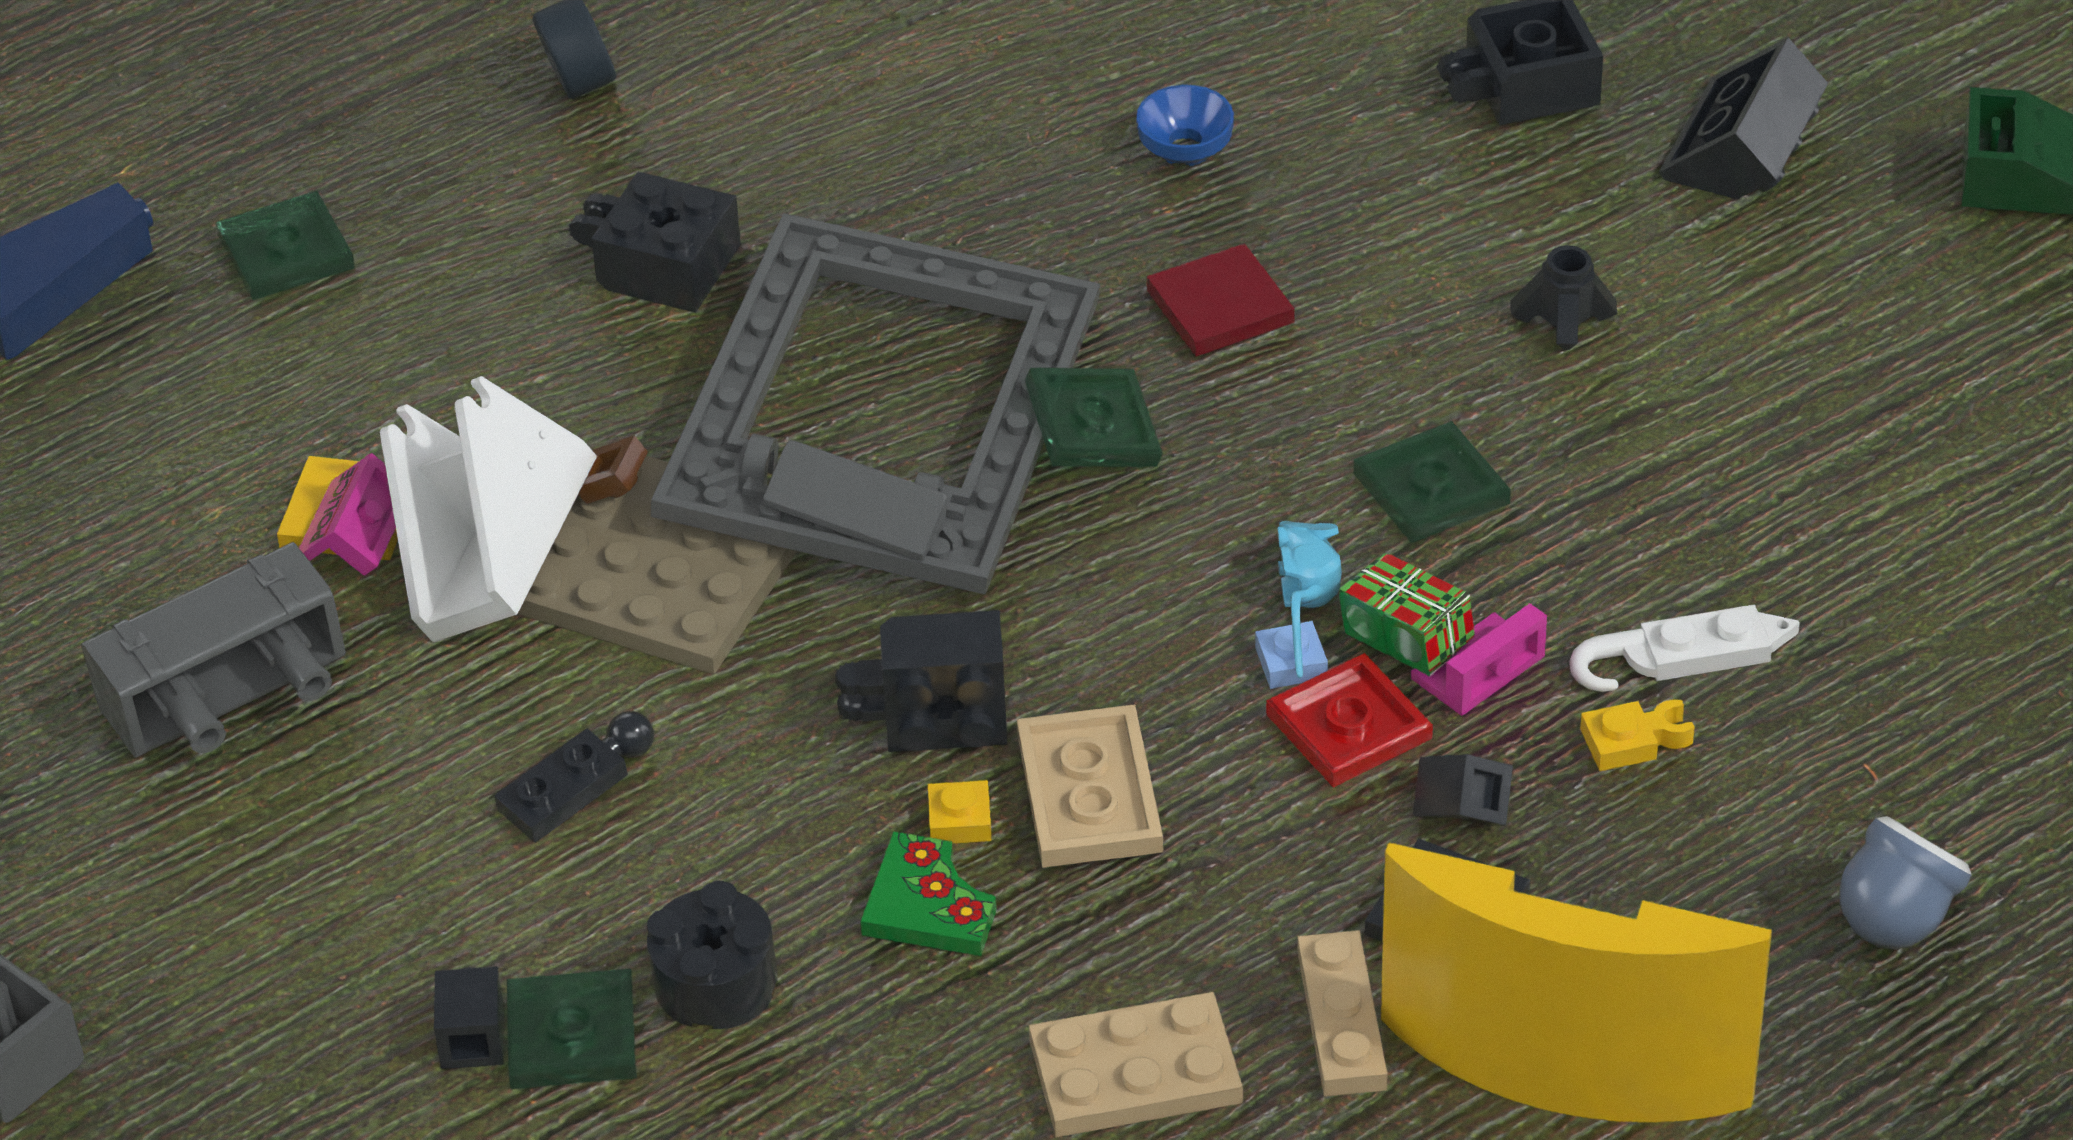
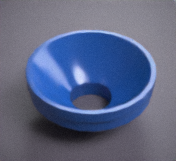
M1176 85L1157 90L1141 102L1136 117L1140 141L1148 150L1168 163H1185L1189 166L1200 164L1222 150L1232 136L1234 112L1227 99L1214 90L1196 85ZM1185 138L1193 139L1200 144L1175 145L1172 143Z

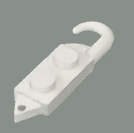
M1754 604L1641 623L1640 629L1598 635L1584 640L1573 650L1569 661L1571 675L1580 685L1589 690L1606 692L1616 690L1618 682L1614 679H1603L1593 675L1589 671L1588 665L1594 660L1624 655L1628 664L1636 672L1647 677H1655L1656 681L1771 662L1772 652L1798 634L1799 621L1758 612Z

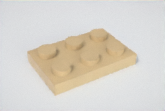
M1135 704L1017 719V737L1042 868L1163 853V834Z
M1214 992L1029 1025L1030 1045L1055 1137L1243 1103V1086Z

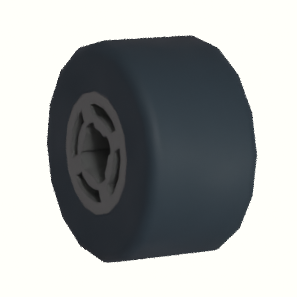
M563 0L533 15V23L561 85L570 99L582 96L615 80L616 72L583 0Z

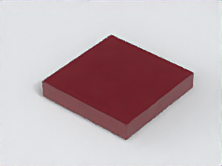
M1245 243L1147 276L1148 293L1195 357L1295 323V308Z

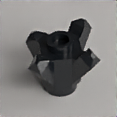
M1571 245L1559 246L1550 251L1547 260L1542 263V270L1510 301L1512 318L1528 323L1534 316H1541L1555 326L1556 343L1563 350H1570L1578 344V325L1590 317H1596L1600 322L1617 314V300L1594 272V264L1590 255L1584 249Z

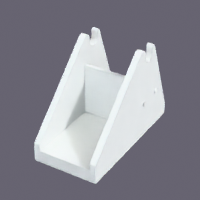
M482 376L471 380L472 387L480 395L481 407L469 396L458 399L455 402L460 436L408 404L396 409L397 414L406 424L407 435L395 424L385 426L380 430L411 619L432 642L518 614L597 458L596 454L584 440Z

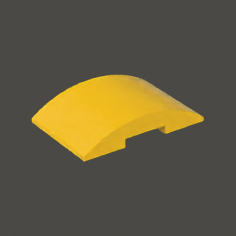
M1388 843L1385 851L1381 1021L1424 1058L1450 1074L1504 1098L1543 1110L1582 1118L1650 1123L1688 1121L1721 1116L1752 1107L1755 1095L1772 930L1643 900L1636 919L1515 892V871Z

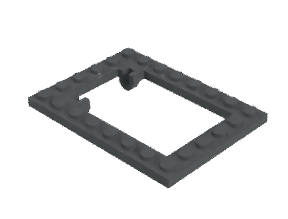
M783 213L651 499V517L986 595L1098 304L1100 284ZM819 276L1027 322L962 488L945 485L942 476L919 472L914 483L943 492L948 498L945 525L923 561L762 505L763 497L768 487L767 473L773 474L778 463L779 445L776 438L754 433L750 439H747Z

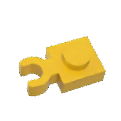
M1672 699L1661 702L1654 711L1646 713L1643 712L1639 701L1581 713L1580 730L1599 771H1605L1656 760L1658 745L1671 749L1688 747L1693 744L1695 726L1693 722L1673 724L1683 721L1684 704L1682 700Z

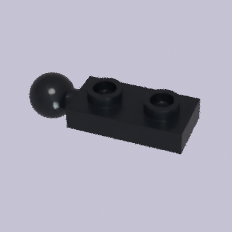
M636 711L619 713L610 721L606 738L600 740L586 728L495 794L494 798L498 811L533 842H538L628 775L623 758H638L644 755L653 744L654 729L650 720L645 715Z

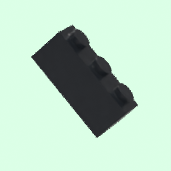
M1789 37L1724 70L1710 79L1658 173L1665 181L1734 199H1739L1757 189L1760 192L1770 190L1785 175L1783 167L1789 156L1801 145L1803 139L1800 135L1806 124L1818 113L1820 106L1817 103L1828 82Z

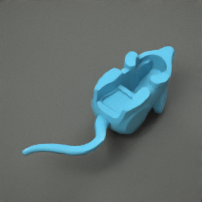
M1281 521L1278 527V541L1282 561H1278L1279 576H1285L1281 578L1285 607H1291L1297 678L1303 677L1300 607L1315 608L1324 606L1340 589L1342 575L1340 556L1327 540L1339 533L1338 526L1335 524Z

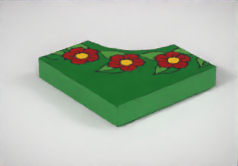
M893 831L861 919L862 936L981 956L997 911L996 896L974 889L958 876L953 865L952 841Z

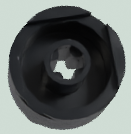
M713 881L706 884L700 890L675 898L661 910L654 912L647 921V948L655 995L661 1008L671 1018L688 1026H692V1023L712 1025V1029H728L749 1022L768 1007L773 998L772 992L778 979V969L770 919L763 907L754 899L737 892L736 887L729 882Z

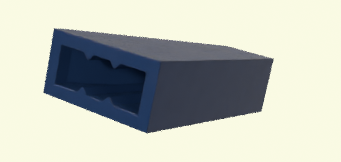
M118 182L0 237V354L6 360L19 355L153 251L149 228L153 227V219L147 205L141 198L134 199Z

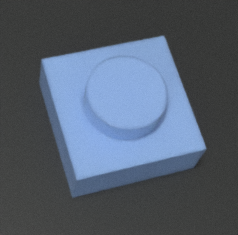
M1313 621L1301 623L1302 678H1297L1292 625L1255 631V648L1270 689L1300 684L1328 671V661Z

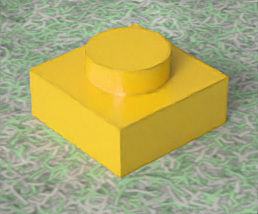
M988 780L928 784L930 838L952 841V844L992 841Z

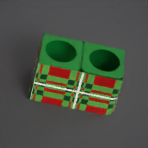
M1381 554L1339 589L1345 634L1428 676L1434 674L1474 638L1475 631L1470 595H1467L1442 616L1466 592L1391 554Z

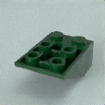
M1970 87L1963 142L1961 206L1987 210L2003 209L2031 211L2042 214L2058 213L2073 215V114L2024 90Z

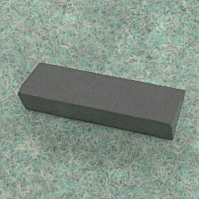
M789 440L773 472L764 494L762 505L923 561L945 525L948 498L943 492L795 440Z

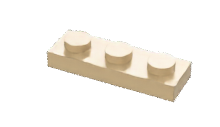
M1360 931L1298 936L1297 953L1324 1097L1386 1091L1387 1069Z

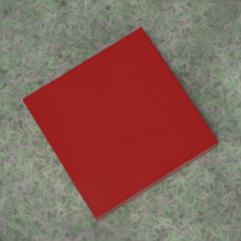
M1365 653L1266 700V715L1333 788L1432 739L1433 724Z

